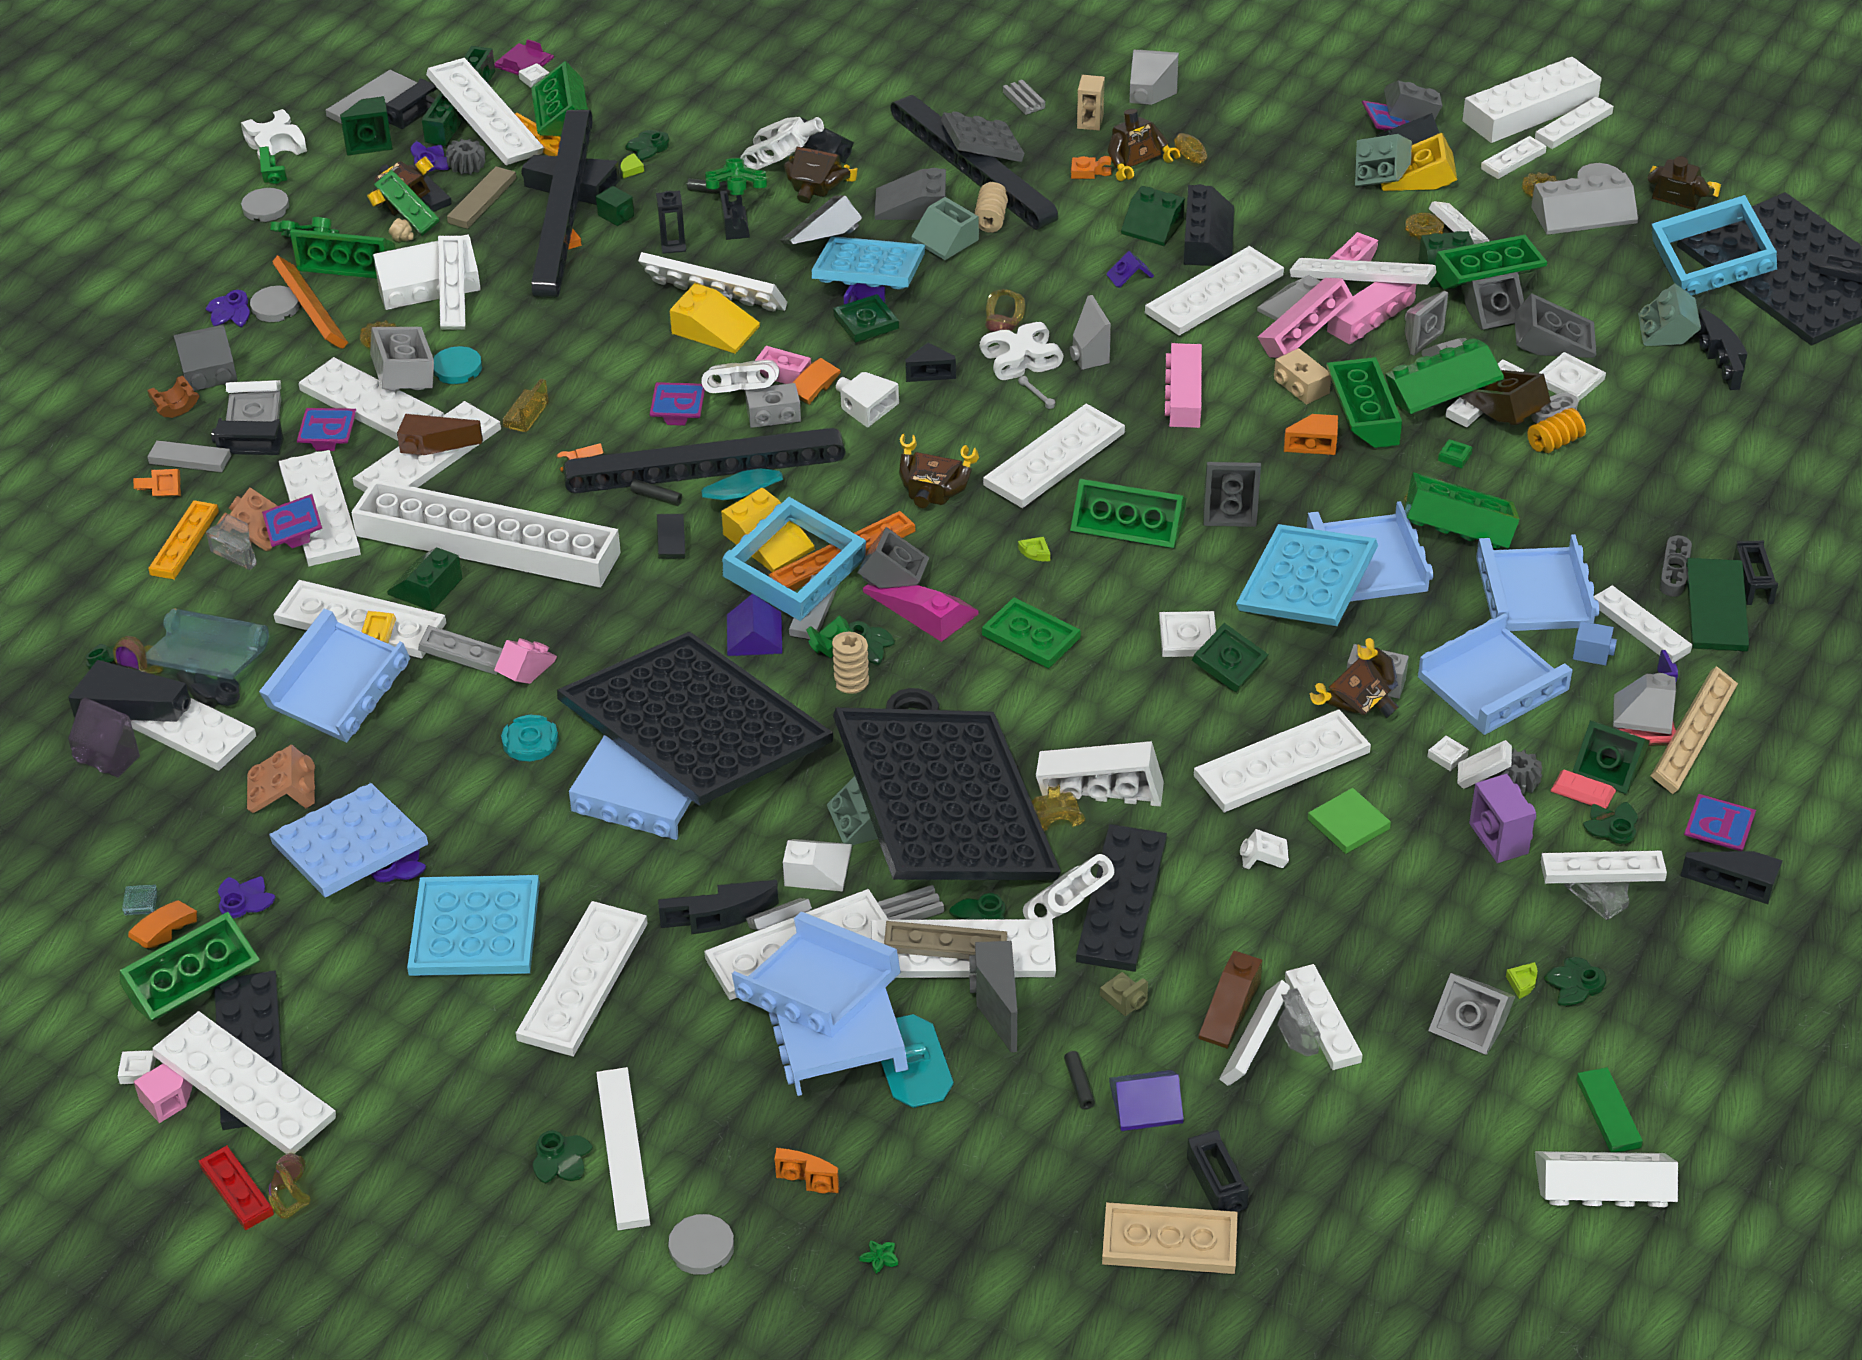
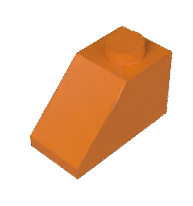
M1311 414L1286 428L1284 452L1336 455L1338 415Z

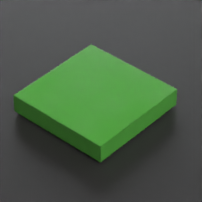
M1354 788L1308 812V820L1345 854L1386 832L1391 827V821Z

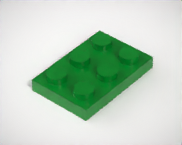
M1013 597L982 627V636L1050 668L1081 638V630Z

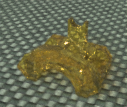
M1060 784L1056 787L1048 785V795L1035 797L1031 801L1044 831L1048 829L1052 822L1060 819L1069 820L1073 826H1079L1085 821L1084 814L1079 810L1075 795L1072 792L1060 793Z

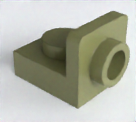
M1121 972L1100 987V996L1124 1016H1127L1135 1009L1138 1010L1146 1003L1148 999V981L1142 978L1135 983Z

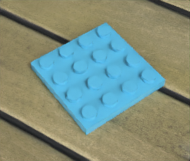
M831 236L812 268V279H819L820 282L825 283L843 281L847 285L866 283L870 287L888 285L893 289H903L909 286L925 254V245Z
M1278 524L1236 603L1238 610L1338 626L1378 547L1376 538Z
M539 876L420 877L407 966L409 976L530 973L540 884Z

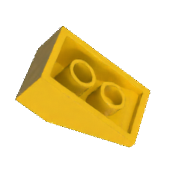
M1440 133L1412 145L1410 166L1399 181L1381 183L1382 190L1438 189L1456 181L1457 175L1453 152L1444 135Z
M696 283L670 309L672 334L735 354L760 327V322L720 292Z
M764 488L758 489L721 511L723 535L737 545L744 535L749 534L756 528L760 520L767 518L774 508L782 503ZM788 521L751 557L771 572H774L815 550V547L800 526Z

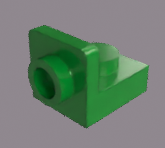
M269 146L259 147L261 173L264 183L277 184L281 181H287L285 167L276 166L275 155L270 154Z
M840 615L820 632L812 626L806 629L810 637L808 642L813 650L817 653L822 652L829 658L834 656L833 638L842 632H852L847 620Z

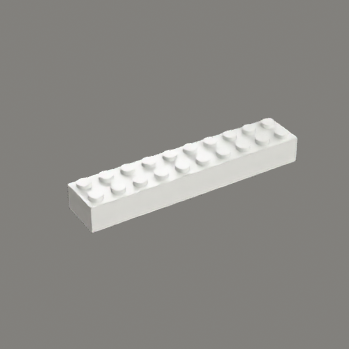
M377 479L371 482L351 512L355 534L358 537L425 551H431L438 547L459 555V558L600 588L621 553L618 529Z

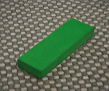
M390 170L374 184L375 188L380 189L382 195L409 221L421 236L440 221L393 170Z
M1608 1067L1578 1073L1576 1080L1609 1151L1623 1152L1641 1148L1643 1140Z

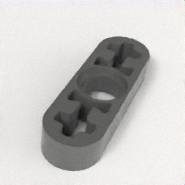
M1672 536L1667 541L1660 590L1663 594L1671 597L1682 595L1685 589L1687 579L1686 561L1687 558H1690L1692 543L1684 536ZM1676 548L1681 549V553H1675ZM1669 564H1679L1682 568H1674ZM1671 578L1676 579V584L1670 583Z

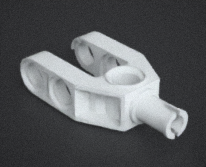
M792 117L761 128L754 136V145L744 151L741 159H744V164L748 168L756 170L780 161L795 152L797 146L803 147L811 135L822 132L824 130L823 121L819 117H815L804 123L800 117ZM760 136L766 137L767 140L762 142ZM772 150L774 156L768 155L765 151ZM747 155L755 157L757 163L749 161Z

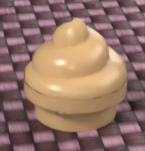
M396 219L388 232L396 242H406L414 238V234L411 232L412 227L406 219Z

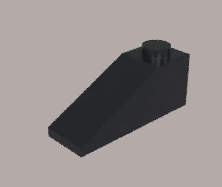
M1755 851L1687 852L1681 877L1769 904L1778 881L1783 860Z

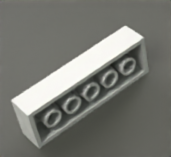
M1573 57L1566 58L1465 98L1462 121L1490 143H1493L1566 114L1594 97H1599L1601 77Z

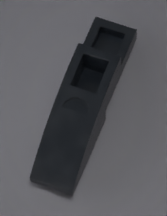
M1699 309L1698 315L1701 329L1695 334L1699 336L1701 350H1704L1707 359H1716L1717 365H1720L1722 369V378L1726 380L1729 389L1740 390L1748 354L1744 345L1732 329L1722 320L1705 309Z
M777 880L717 885L718 894L658 899L661 928L691 925V934H699L744 923L747 921L746 918L772 909L779 904Z

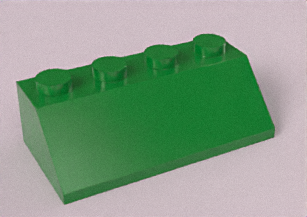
M566 61L531 87L536 127L539 135L561 136L567 110H588L583 78Z
M295 229L290 231L297 270L303 272L377 279L373 254L396 250L395 243L385 238Z
M1520 235L1437 251L1435 262L1436 274L1434 277L1443 289H1451L1475 280L1518 272V275L1530 273L1546 267L1548 262L1526 235Z
M1478 339L1466 340L1462 343L1463 345L1456 348H1444L1439 351V354L1432 357H1420L1416 360V363L1408 366H1396L1392 372L1385 374L1395 404L1410 414L1504 379V376L1488 345Z
M1377 358L1327 363V370L1351 431L1374 448L1400 445L1402 419Z
M1414 472L1412 473L1405 505L1406 517L1411 523L1419 526H1424L1425 524L1435 526L1434 528L1442 533H1450L1452 531L1470 541H1475V539L1490 538L1493 548H1500L1501 546L1509 548L1520 520L1514 502Z
M1079 479L1070 531L1175 548L1183 523L1187 498L1183 495Z
M226 912L121 969L120 985L134 1007L152 1022L260 962V959L229 912Z

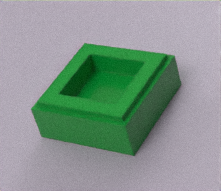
M1448 439L1439 453L1438 461L1463 468L1472 454L1473 447Z

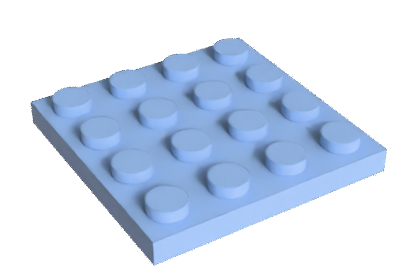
M372 783L362 786L356 791L336 799L330 804L310 812L297 821L284 825L279 830L269 834L272 844L324 897L428 845L426 835Z

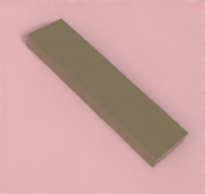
M495 167L447 216L448 223L468 229L516 180V172Z
M886 921L884 944L897 949V953L969 960V955H975V942L1007 941V931Z

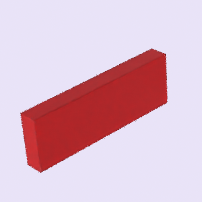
M228 1146L199 1160L200 1168L244 1230L274 1215L272 1206Z

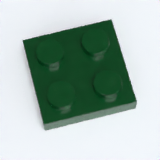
M878 294L833 308L834 317L855 343L899 329V320Z
M1223 623L1194 654L1191 661L1231 690L1237 692L1266 661L1269 654L1226 623Z

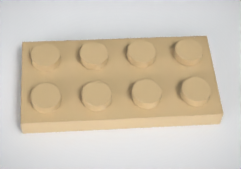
M1106 1203L1102 1264L1235 1274L1237 1212Z

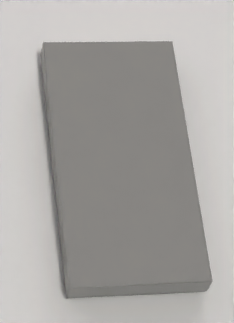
M388 70L326 109V116L341 123L340 114L359 100L384 96L385 102L388 103L417 82L392 70Z

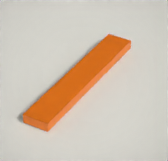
M277 255L272 261L274 266L324 339L343 349L348 344V341L295 265Z
M898 511L854 534L866 540L867 553L870 546L885 527L903 538L915 532V524L901 511ZM830 544L770 573L769 577L795 591L805 586L810 581L812 575L816 576L842 550Z

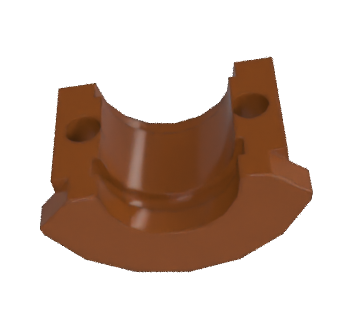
M183 375L177 378L175 385L168 391L158 392L154 387L148 390V396L157 407L156 411L163 417L169 418L186 413L196 404L199 398L198 393L194 392Z

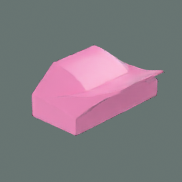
M1357 232L1329 259L1371 261L1377 250L1378 240Z
M766 346L755 359V361L773 360L779 367V376L775 381L784 384L793 383L811 365V358L769 346ZM761 369L760 373L769 378L768 372Z

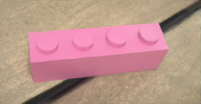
M1324 278L1258 336L1269 357L1279 358L1296 350L1354 299L1343 278Z
M1374 282L1354 295V299L1328 321L1327 332L1350 345L1374 328L1379 327L1389 318L1394 317L1401 310L1411 306L1416 298V284Z
M1171 343V353H1166V368L1170 369H1166L1165 384L1170 385H1165V400L1170 401H1165V416H1170L1169 427L1200 428L1202 344Z

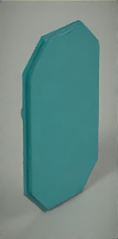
M761 468L741 471L704 487L701 490L702 497L739 501L760 488H765L783 480L782 472Z
M914 1014L895 1018L904 1043L908 1070L896 1072L892 1058L881 1061L893 1098L912 1108L943 1101L954 1082L933 1024Z

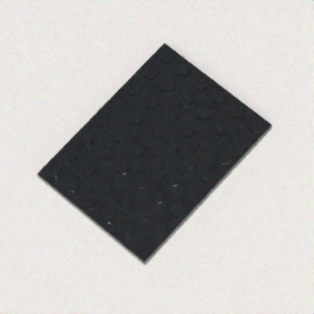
M1786 192L1752 206L1777 252V270L1728 285L1811 346L1862 323V283L1819 274L1824 253L1862 260V246ZM1745 220L1687 237L1677 242L1678 248L1705 268L1761 251Z
M690 631L557 689V699L699 806L833 742V732Z
M835 708L833 718L893 880H1057L1059 878L1060 868L994 712Z

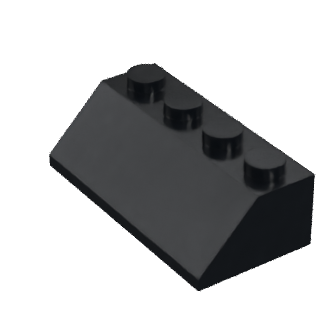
M1202 184L1188 185L1184 265L1215 266L1232 256L1234 206L1213 186Z

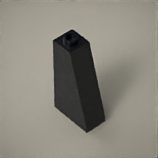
M533 155L523 165L521 170L524 187L550 193L557 156ZM586 158L578 201L597 205L596 196L612 186L615 187L620 181L618 161Z
M100 660L95 662L68 697L74 717L85 719L177 722L191 704L187 685L184 682Z

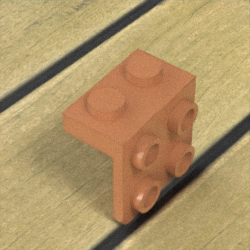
M249 487L242 498L239 496L235 498L229 507L232 511L230 515L226 512L217 523L220 530L215 538L224 543L232 531L235 530L263 550L270 551L272 546L262 512L277 507V505Z
M291 744L285 749L276 752L262 763L254 765L247 775V809L251 813H255L285 794H288L305 809L315 803V764L313 760Z

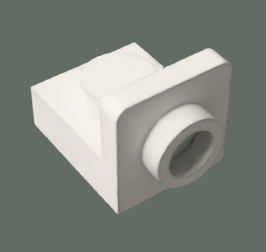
M1257 829L1248 839L1243 841L1240 848L1243 867L1246 869H1250L1256 860L1280 868H1284L1289 862L1287 840Z

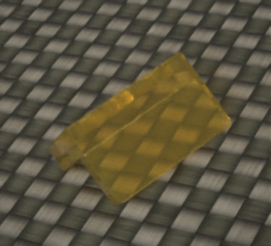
M540 379L532 390L525 389L502 419L503 427L522 432L529 430L549 402L546 380Z

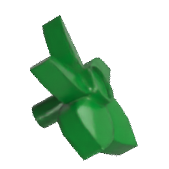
M870 1240V1252L864 1253L859 1257V1261L872 1262L873 1271L876 1274L882 1269L883 1265L888 1267L898 1266V1259L893 1254L895 1243L886 1242L881 1245Z

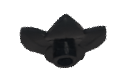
M198 671L195 672L194 684H191L190 687L197 694L216 699L219 704L224 706L238 703L240 699L239 683L231 674L225 671L216 680Z

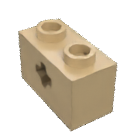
M1082 75L1078 88L1077 129L1100 131L1104 116L1105 77Z
M1298 348L1275 359L1274 379L1306 405L1330 393L1331 377L1329 372Z

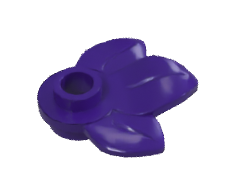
M416 141L411 146V153L415 157L414 165L426 156L434 166L429 169V172L435 169H450L441 145L426 148Z
M233 290L226 296L217 297L209 302L206 311L212 313L211 322L213 327L221 325L230 319L239 327H242L247 322L250 310L248 308V296L244 291Z
M418 849L372 873L371 876L378 882H389L395 878L407 880L423 873L426 865L418 862L420 855Z
M261 876L242 884L228 877L218 889V894L221 898L219 903L220 913L223 915L229 912L232 918L241 917L247 912L263 911L275 900L274 894L265 893V884Z

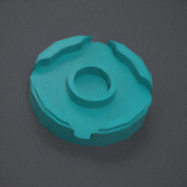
M450 347L440 351L433 358L434 376L439 377L440 381L448 384L466 383L469 381L468 378L472 376L474 378L477 377L482 370L481 356L477 351L469 347Z
M541 715L520 716L514 719L509 727L507 724L501 735L504 751L510 757L519 761L540 760L550 755L556 749L559 741L556 725L553 722L547 721V718Z

